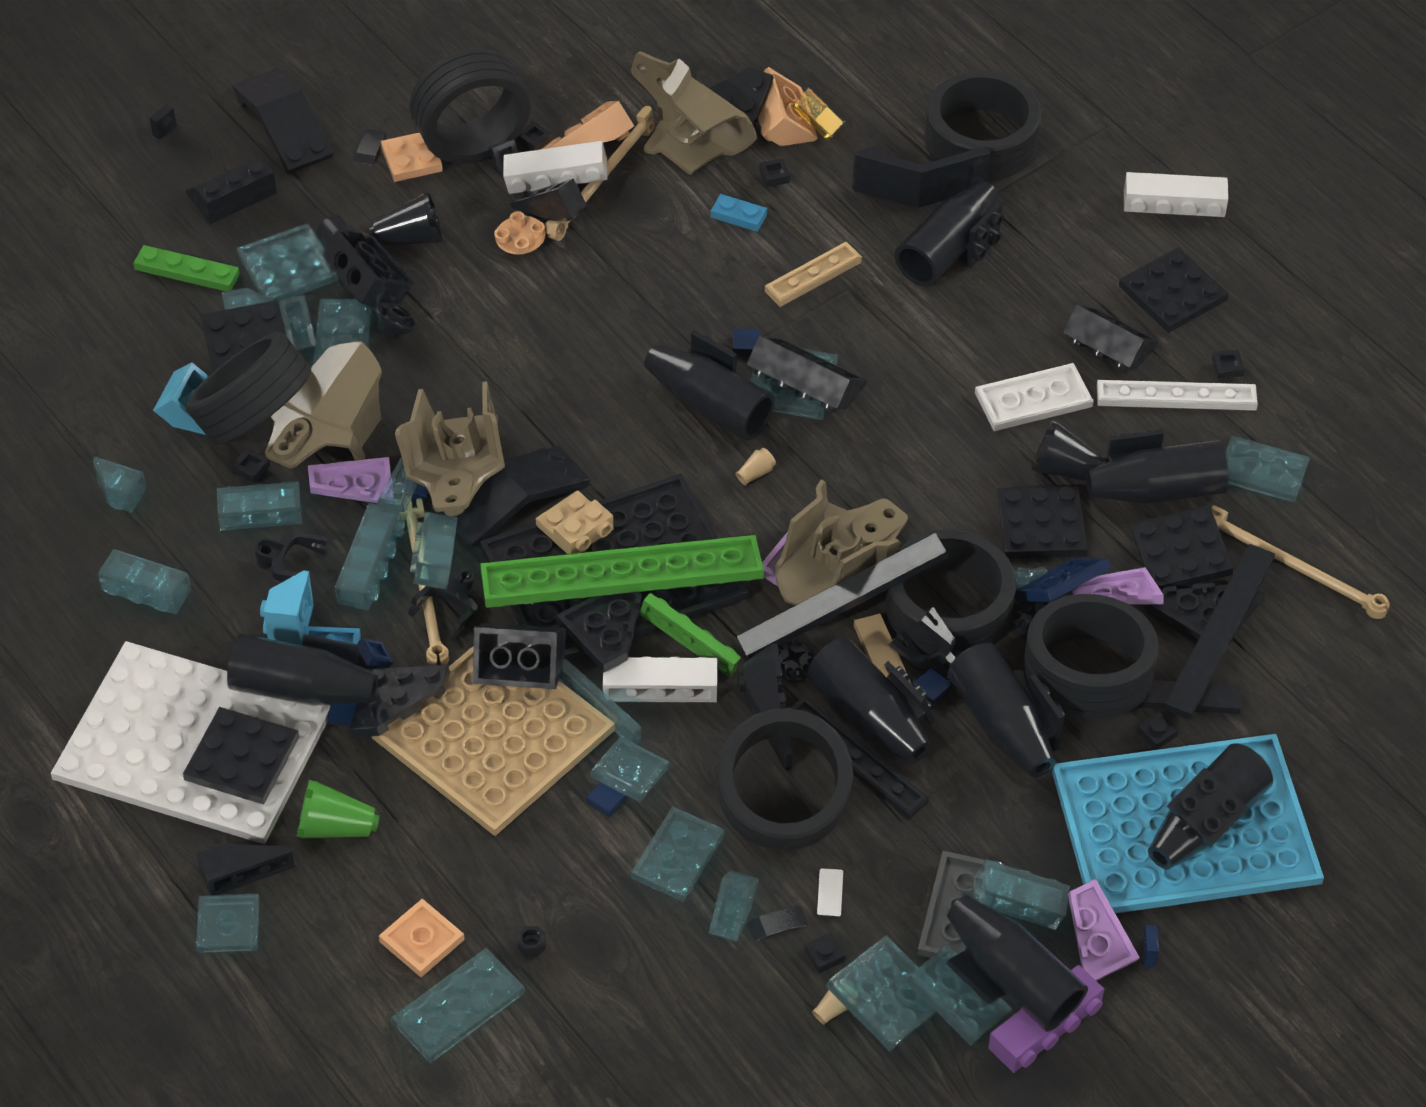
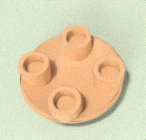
M513 212L509 219L498 226L494 235L497 245L503 251L511 254H525L534 251L543 243L546 231L544 223L538 219L525 216L522 212Z

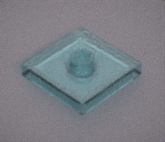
M620 736L592 768L590 777L641 802L668 770L670 762Z
M259 894L199 896L197 953L258 950Z

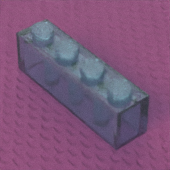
M368 503L335 585L337 604L369 611L372 601L378 599L380 581L387 576L389 558L394 557L397 546L396 540L398 537H402L405 522L401 521L400 509Z

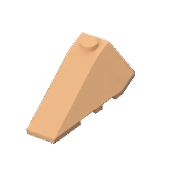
M619 101L606 102L582 118L583 124L579 123L565 131L563 138L558 137L541 149L596 141L604 143L615 139L620 141L630 134L629 130L634 125Z

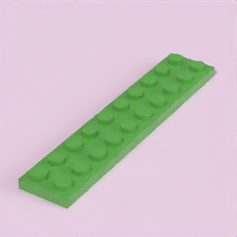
M756 535L480 564L486 608L764 579V569Z

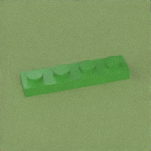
M143 245L134 261V268L137 271L226 292H231L240 275L239 267Z
M651 593L644 599L640 611L641 616L699 657L717 658V670L728 678L736 672L741 657L737 655L734 649L720 643L710 632L702 630L692 623L686 615L679 614L665 600L657 598Z

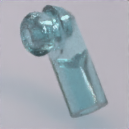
M1044 566L1034 569L1017 568L1015 570L1016 585L1021 587L1047 573Z

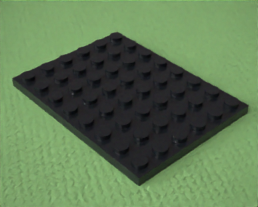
M682 473L598 501L613 515V530L606 537L598 539L588 549L579 553L718 539ZM536 522L480 541V548L488 563L567 555L563 549L536 525ZM743 581L640 592L642 594V604L644 599L651 593L655 597L665 600L672 609L679 614L686 615L689 619L748 598V590ZM590 597L510 605L519 625L561 628L557 623L556 615ZM639 614L633 638L659 630L660 628ZM566 633L564 662L587 655Z

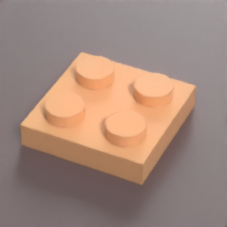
M420 132L381 141V148L394 182L442 172L440 158L428 150Z
M423 899L379 935V942L420 977H423L464 941V933Z

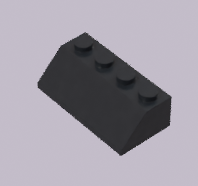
M759 336L747 362L748 366L754 368L753 373L767 379L771 376L777 379V385L789 390L793 387L799 390V396L811 401L815 398L822 402V407L833 412L836 409H847L867 383V380L779 337Z

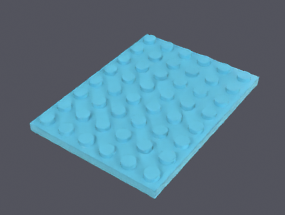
M1276 734L1057 763L1052 769L1083 885L1096 879L1115 913L1320 885L1323 883L1324 876ZM1230 744H1243L1257 752L1271 769L1273 774L1272 786L1211 848L1204 849L1169 870L1156 865L1148 854V848L1169 811L1166 806L1204 767L1207 768Z

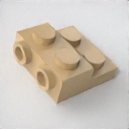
M577 490L536 518V525L567 554H577L585 551L592 543L606 537L613 530V515L597 500L590 502Z

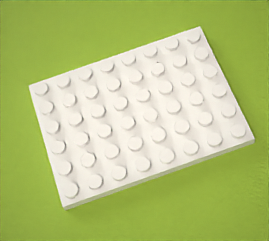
M125 641L51 772L52 780L265 844L328 722L330 705L311 706L230 690L227 685V671ZM219 707L299 731V739L264 805L185 781L183 778L185 768Z

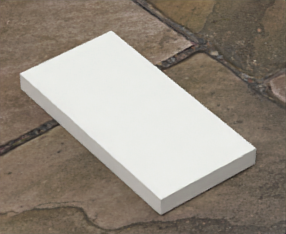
M1074 363L975 387V394L993 431L1093 407V399Z

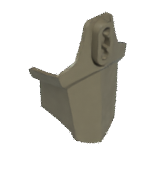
M641 51L635 55L631 73L657 101L658 125L645 144L644 152L653 155L661 152L691 175L721 155L733 156L742 152L757 139L755 129L748 116L692 78L690 68L683 61L677 59L668 63Z
M363 342L343 343L329 347L312 366L310 376L302 388L283 407L269 417L273 425L272 435L265 451L266 457L269 460L288 468H295L307 457L326 445L346 447L351 451L355 460H365L362 446L381 420L379 380L382 370L373 353Z
M487 381L482 382L483 415L474 416L472 408H467L468 417L444 420L441 411L437 412L436 415L434 414L424 390L418 389L410 421L400 425L395 432L406 478L425 486L430 493L434 510L436 512L444 511V514L447 516L461 514L469 506L483 482L505 467L498 431V415L494 410Z
M821 479L816 487V499L790 520L783 552L774 568L777 585L785 602L798 605L896 554L901 544L896 538L907 523V514L891 501L884 498L847 511L828 502L826 482Z

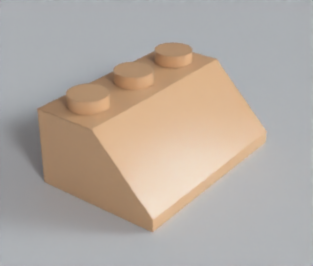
M770 67L766 68L763 72L772 74L774 79L758 117L762 136L767 141H773L779 146L817 140L818 137L802 88Z

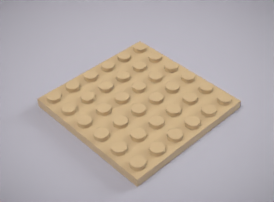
M473 646L449 666L451 673L444 694L438 698L430 697L421 703L422 708L404 720L398 718L388 725V731L380 736H372V739L491 834L496 836L615 731V723L560 681H558L557 689L473 684Z

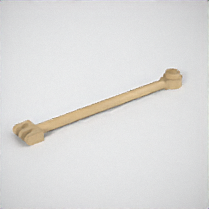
M650 106L643 107L636 115L637 126L608 159L607 176L641 135L649 137L654 131L655 123L653 122L654 117ZM604 180L588 183L581 192L585 202L588 201ZM565 218L557 221L548 220L545 224L546 235L557 241L562 240L570 221H566Z
M422 498L416 499V508H412L411 500H406L407 509L402 510L400 501L395 502V509L398 521H407L419 590L421 591L429 584V578L417 518L425 517ZM430 596L422 605L430 647L426 652L427 663L429 665H437V654L435 653H439L441 665H447L449 662V652L446 646L441 644L433 599Z
M1215 505L1211 506L1219 530L1248 545L1252 544L1275 553L1274 559L1358 602L1372 618L1382 619L1388 613L1390 604L1385 595H1366L1227 522L1228 512Z

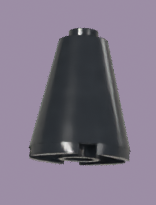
M430 193L422 194L373 220V226L369 227L370 234L381 245L441 242V226L439 218L434 211L435 205Z
M1052 420L1050 427L1054 429H1047L1035 455L1038 464L1032 463L1031 470L1086 481V471L1104 464L1107 458L1058 422Z

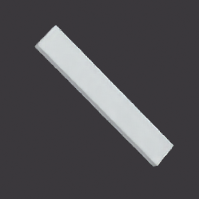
M1097 380L1098 406L1257 410L1258 405L1256 384Z

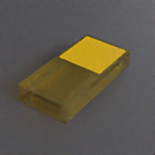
M809 88L792 105L827 141L844 123Z

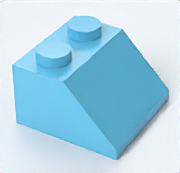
M193 362L174 371L153 411L172 427L206 435L186 411V403L208 375Z
M302 571L271 588L267 600L262 601L260 616L264 617L263 633L267 634L268 639L301 645L304 626L309 625L314 606L309 571Z

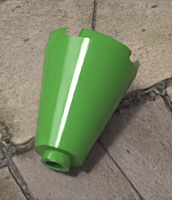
M309 780L297 837H369L371 831L376 832L380 815L374 814V807L317 781Z

